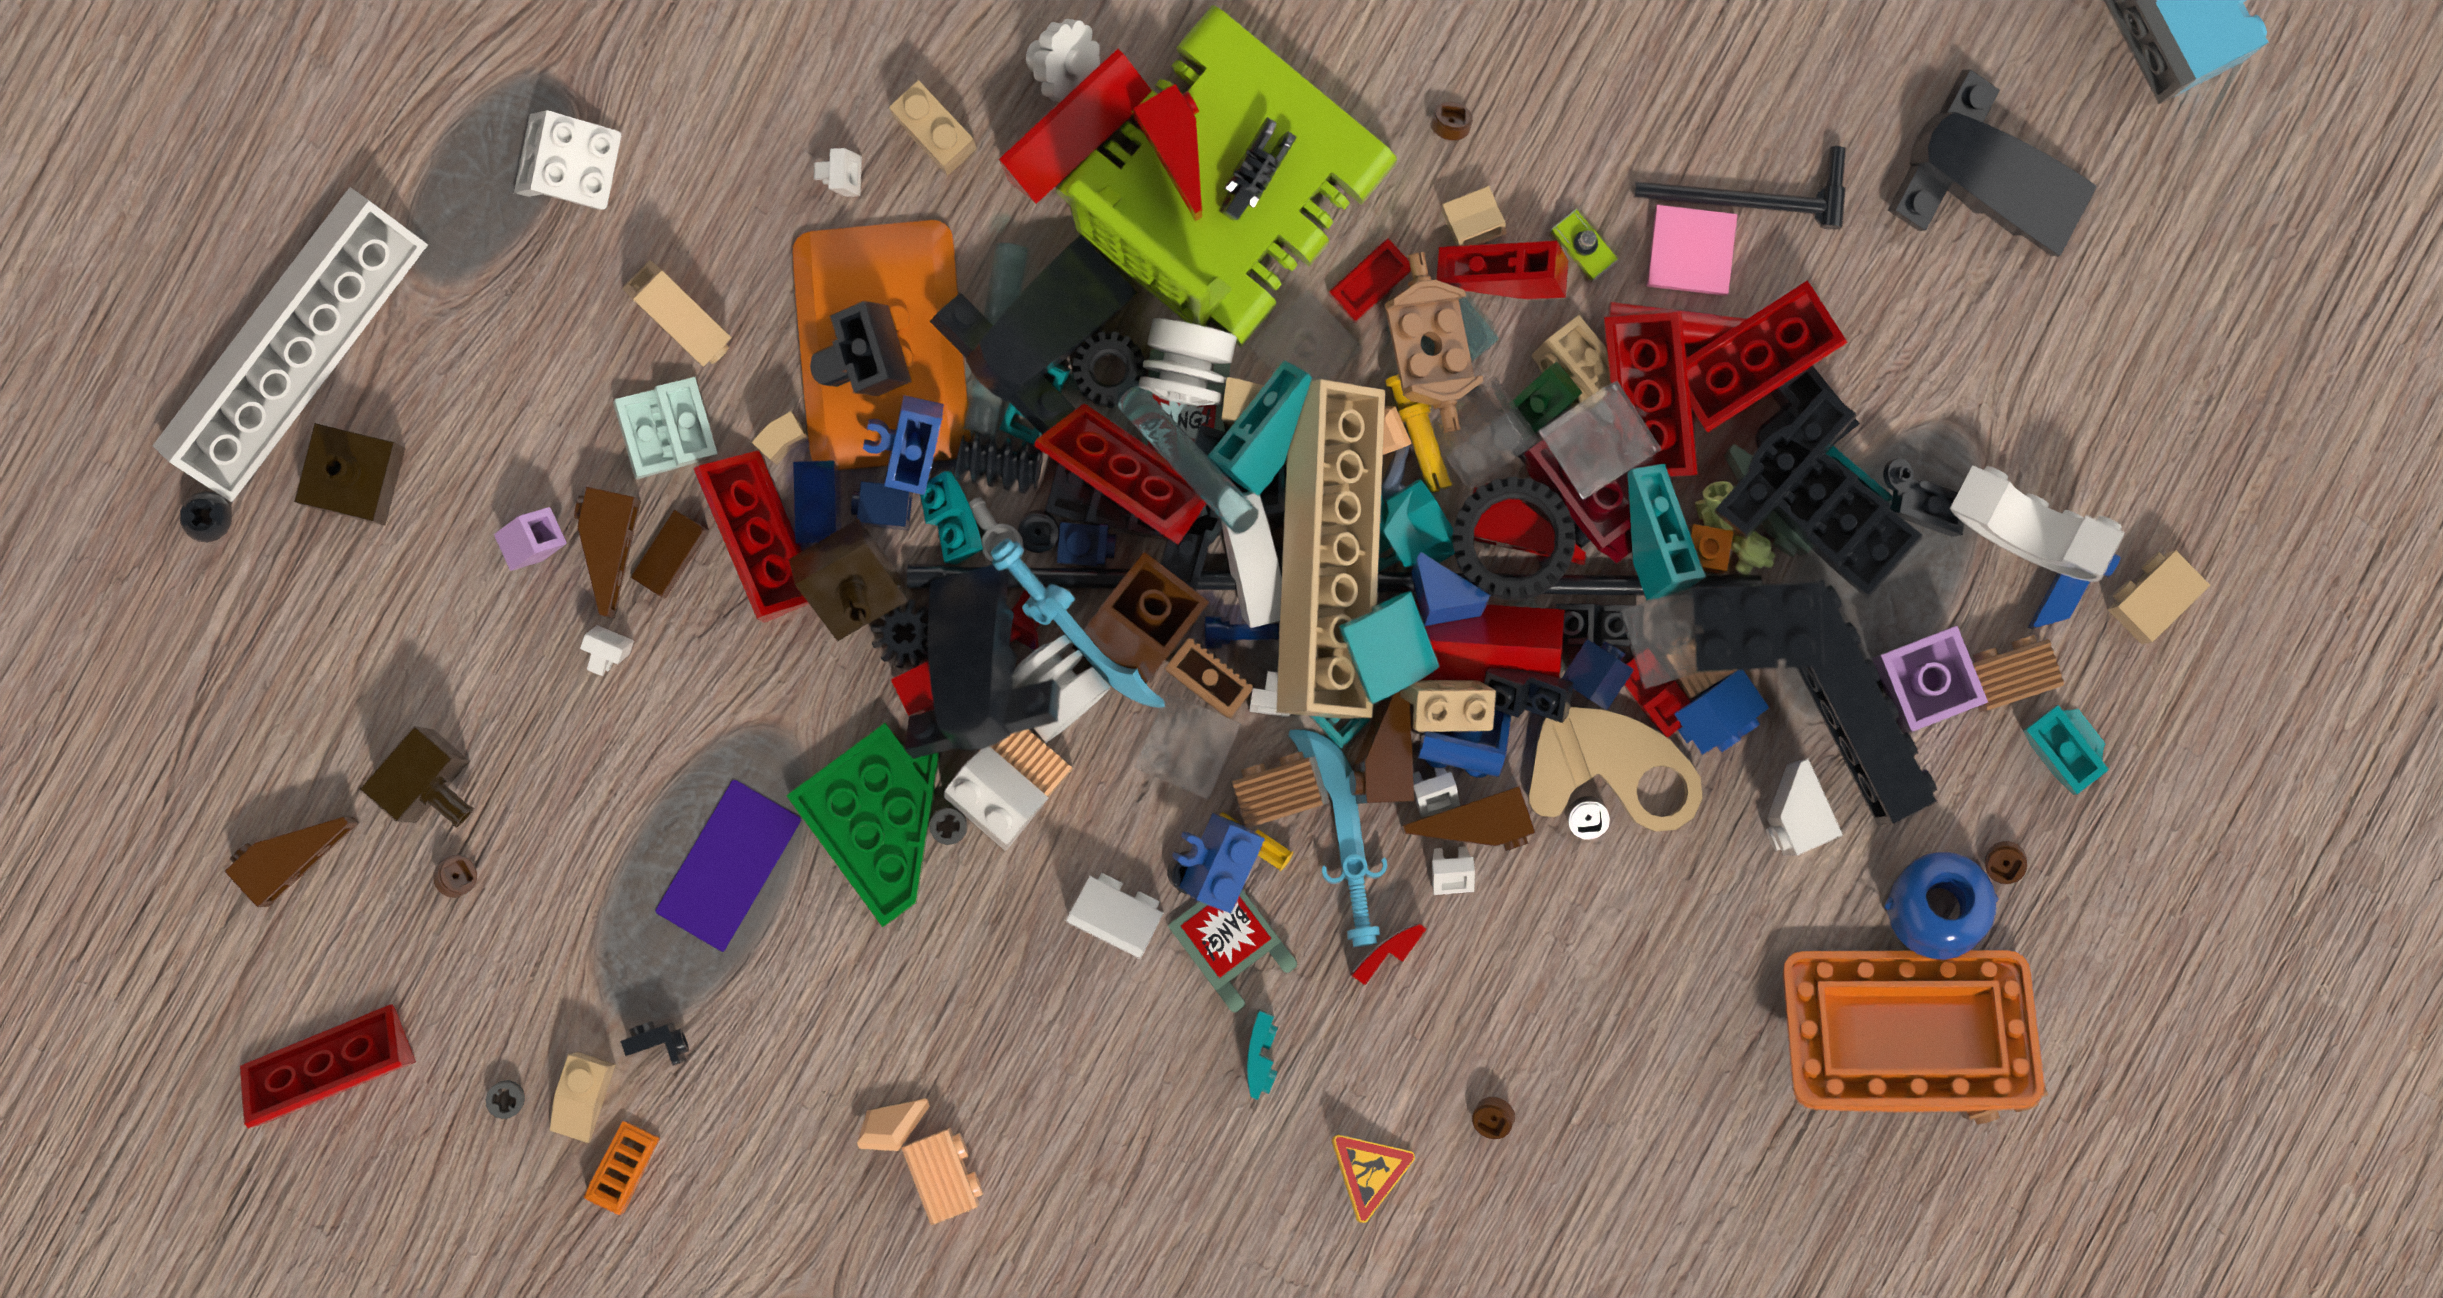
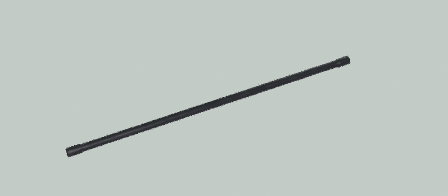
M908 564L907 588L930 589L931 581L981 567ZM1028 568L1045 588L1049 585H1056L1061 588L1115 589L1130 570ZM1202 570L1197 590H1237L1230 570ZM1012 572L1009 573L1008 588H1025ZM1378 572L1377 592L1406 593L1409 591L1416 593L1412 572ZM1455 573L1470 582L1464 573ZM1494 573L1502 578L1520 579L1532 575ZM1564 574L1558 583L1543 593L1557 595L1645 596L1638 575ZM1739 574L1705 576V578L1681 594L1674 596H1693V588L1762 584L1761 575Z

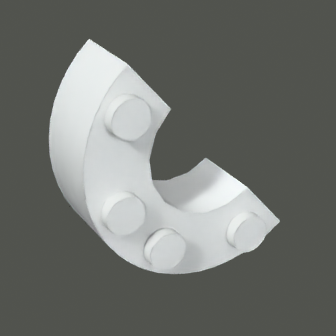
M1972 466L1950 507L1953 514L1959 520L1998 546L2046 569L2084 581L2095 582L2101 580L2124 536L2120 524L2104 516H2099L2096 520L2087 515L2083 518L2069 510L2059 513L2048 508L2049 503L2033 494L2027 493V495L2021 493L2011 482L2007 481L2008 476L2002 471L1990 466H1986L1984 470Z

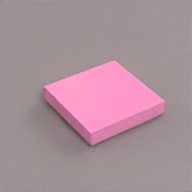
M1657 205L1655 207L1646 287L1727 296L1729 294L1737 214Z

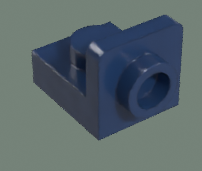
M1060 522L1057 564L1106 568L1107 558L1114 559L1116 534H1109L1108 524H1100L1099 526Z

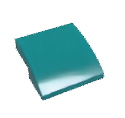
M1409 591L1372 607V612L1339 626L1366 698L1372 704L1401 691L1439 668L1412 593Z

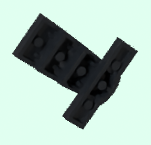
M1971 69L1962 70L1939 114L1934 115L1918 134L1912 149L1911 167L1888 211L1917 231H1926L1946 192L1949 191L1975 214L1987 215L2013 236H2023L2050 256L2060 257L2097 185L2026 142L1983 123L2000 90Z
M1079 235L1025 288L994 325L961 292L938 311L930 322L966 358L970 370L978 381L995 396L1006 402L1009 401L1043 435L1076 409L1043 375L1066 359L1079 345L1098 331L1108 319L1135 296L1137 291L1082 235Z
M1824 388L1790 426L1787 425L1762 442L1750 462L1748 473L1715 508V514L1747 539L1774 510L1820 558L1868 599L1920 542L1923 534L1892 511L1891 504L1858 481V475L1825 453L1854 421L1856 413Z
M1203 425L1198 427L1185 472L1213 490V493L1179 544L1161 534L1059 462L1044 511L1090 525L1100 526V524H1108L1109 529L1166 540L1160 564L1196 591L1209 545L1216 540L1223 529L1218 500L1229 497L1228 487H1226L1229 476L1208 455L1227 432Z
M992 564L937 579L930 583L928 661L934 710L909 716L905 751L913 759L954 748L964 750L983 749L1003 741L1011 736L1012 733L1058 722L1061 688L1053 679L1011 690L1017 655L1009 647L1014 612L1006 604L1010 573L1007 567L997 570Z

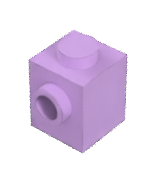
M550 507L520 515L494 534L510 571L542 562L567 544Z

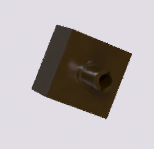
M314 423L294 502L308 508L386 526L405 447L392 441Z
M859 518L789 559L796 587L837 642L908 601L900 575Z
M414 726L360 788L365 795L396 822L416 823L430 806H433L457 828L474 810L472 806L464 802L448 787L470 761L434 729Z

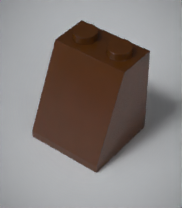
M1144 552L1102 604L1084 629V632L1110 660L1126 668L1138 669L1141 678L1147 684L1208 605L1209 601ZM1073 644V646H1072L1071 648L1074 649L1075 651H1077L1078 649H1077L1076 646Z

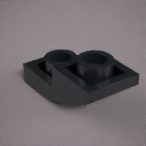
M1556 604V609L1565 610L1562 645L1583 646L1588 639L1598 646H1602L1606 641L1614 647H1643L1644 606Z
M1489 668L1486 671L1484 684L1496 690L1495 710L1517 718L1520 717L1524 710L1559 723H1563L1568 717L1574 682L1527 670Z

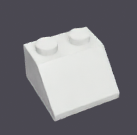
M990 746L981 749L967 762L944 792V798L1005 851L1049 799Z
M1809 759L1794 761L1788 764L1767 817L1771 827L1766 829L1772 847L1775 851L1781 849L1784 856L1802 854L1843 835Z
M1102 872L1098 879L1090 876L1066 922L1141 958L1164 913L1157 909L1160 901L1140 891L1137 892L1134 898L1120 891L1123 885L1122 882Z

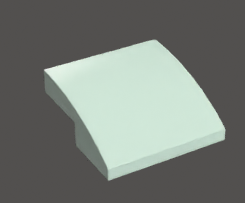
M695 377L659 385L654 390L614 400V408L635 480L693 464L717 455Z

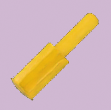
M1224 812L1219 814V816L1239 823ZM1257 829L1256 833L1265 838L1258 856L1281 872L1290 862L1294 851H1290Z

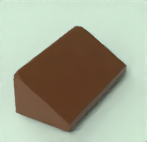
M674 509L630 578L666 600L709 531Z

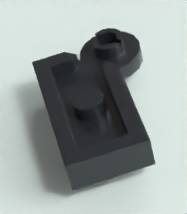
M1897 458L1887 462L1883 470V478L1888 488L1893 491L1892 511L1906 521L1951 537L1963 535L1964 523L1950 509L1958 492L1926 480H1915L1912 466L1905 459Z

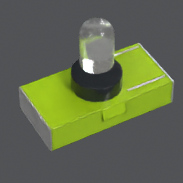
M1577 209L1566 216L1550 231L1592 282L1619 260Z

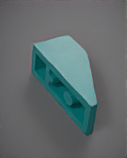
M1284 360L1208 457L1237 484L1259 496L1284 465L1312 377L1307 372Z
M1665 464L1631 469L1628 472L1633 564L1645 598L1648 601L1679 595L1705 578V574Z

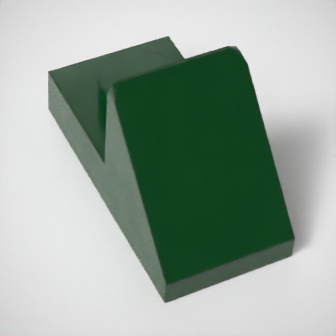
M1555 362L1501 410V413L1527 442L1565 411L1583 392L1558 362Z

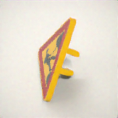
M1335 1135L1332 1138V1145L1356 1220L1359 1223H1365L1413 1163L1415 1155L1411 1151Z

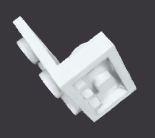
M548 110L530 114L514 193L528 197L544 194L598 210L606 209L621 133Z

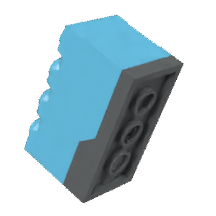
M2104 0L2159 105L2239 65L2269 43L2266 38L2267 30L2263 20L2258 15H2249L2243 3L2247 0Z

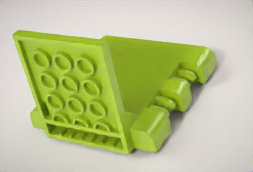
M1211 5L1176 47L1177 53L1203 74L1201 76L1198 75L1185 63L1177 59L1171 65L1174 72L1192 86L1188 92L1199 109V113L1194 116L1197 123L1202 218L1197 221L1194 220L1145 135L1128 121H1125L1119 128L1124 136L1140 147L1133 156H1130L1118 143L1107 140L1103 145L1104 149L1124 166L1122 169H1119L1100 152L1094 150L1063 179L1055 191L1057 195L1071 205L1076 231L1186 323L1206 327L1211 322L1221 331L1235 335L1237 337L1236 344L1242 347L1276 307L1275 299L1250 278L1249 275L1253 273L1273 290H1277L1282 283L1279 281V278L1260 264L1266 255L1269 254L1285 269L1293 271L1297 267V262L1279 247L1277 242H1280L1310 267L1327 247L1329 239L1320 228L1302 213L1305 212L1318 224L1329 229L1334 222L1326 211L1312 202L1315 197L1321 193L1334 206L1344 210L1350 204L1348 199L1332 186L1329 181L1332 180L1362 205L1396 165L1397 157L1384 143L1217 6ZM1161 78L1155 84L1160 92L1173 85ZM1152 90L1141 103L1157 95V93ZM1133 114L1130 119L1138 125ZM1269 117L1276 122V127L1263 151L1271 154L1278 140L1288 131L1297 138L1255 207L1252 208L1248 205L1239 220H1231L1218 211L1228 193L1224 186L1233 174L1234 169L1245 154L1262 123Z

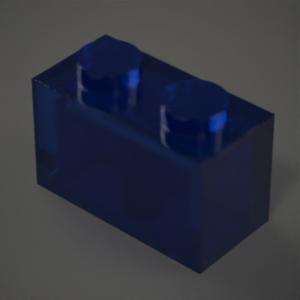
M834 460L793 462L795 543L801 548H809L841 529L840 470Z

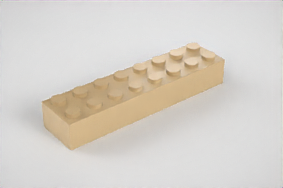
M1322 379L1314 380L1310 383L1287 453L1276 713L1339 719L1372 717L1373 704L1368 702L1339 626L1372 612V607L1377 605L1385 390Z

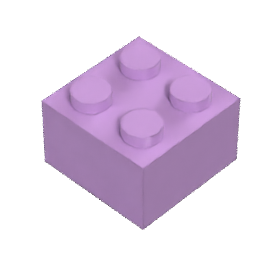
M1958 626L1948 628L1872 658L1884 691L1892 699L1898 710L1899 717L1896 718L1902 734L1916 731L1988 703Z

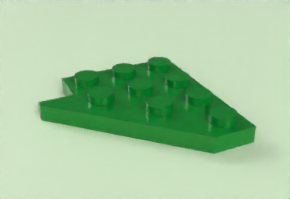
M887 723L882 724L786 795L882 927L888 925L917 903L940 752L913 759L905 751L904 746Z

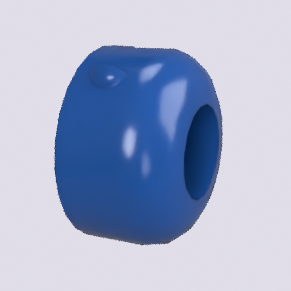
M1937 852L1915 859L1901 872L1891 887L1885 903V909H1887L1891 927L1906 947L1919 955L1931 959L1945 960L1956 958L1969 952L1987 935L1994 922L1996 902L1999 898L1995 894L1993 884L1988 875L1977 863L1956 853ZM1941 888L1954 894L1960 905V915L1956 920H1946L1934 914L1926 900V894L1929 890Z

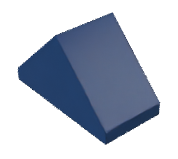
M1422 552L1416 558L1411 574L1424 626L1480 617L1490 598L1488 593Z

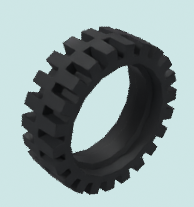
M1499 478L1476 489V492L1465 500L1464 505L1459 510L1453 529L1454 554L1466 578L1490 596L1511 601L1529 599L1541 595L1552 588L1567 571L1575 550L1574 523L1562 499L1546 485L1529 478ZM1508 499L1526 500L1540 507L1550 518L1555 532L1554 549L1547 563L1535 574L1520 579L1502 578L1488 571L1478 559L1473 545L1474 529L1481 515L1493 504Z

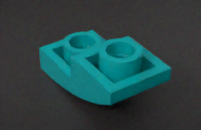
M944 471L927 482L925 495L920 494L925 524L938 526L944 563L957 565L983 550L978 527L965 494L952 472Z
M1260 1009L1253 1024L1247 1059L1250 1096L1256 1100L1259 1099L1261 1092L1270 1093L1278 1071L1271 1069L1274 1060L1259 1054L1262 1047L1270 1049L1278 1027L1272 1024L1274 1015Z

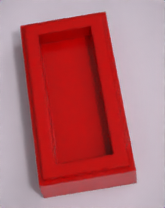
M1387 238L1337 283L1328 294L1356 323L1411 273L1409 260Z

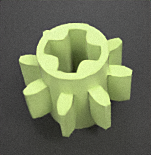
M1719 481L1708 485L1702 491L1704 500L1695 502L1699 519H1703L1705 526L1734 530L1715 514V508L1734 489L1731 483Z

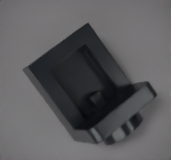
M652 1021L629 1029L631 1037L620 1041L625 1057L665 1043L673 1066L685 1062L686 1057L684 1053L689 1052L686 1036L681 1028L676 1030L674 1022L658 1028L654 1027Z

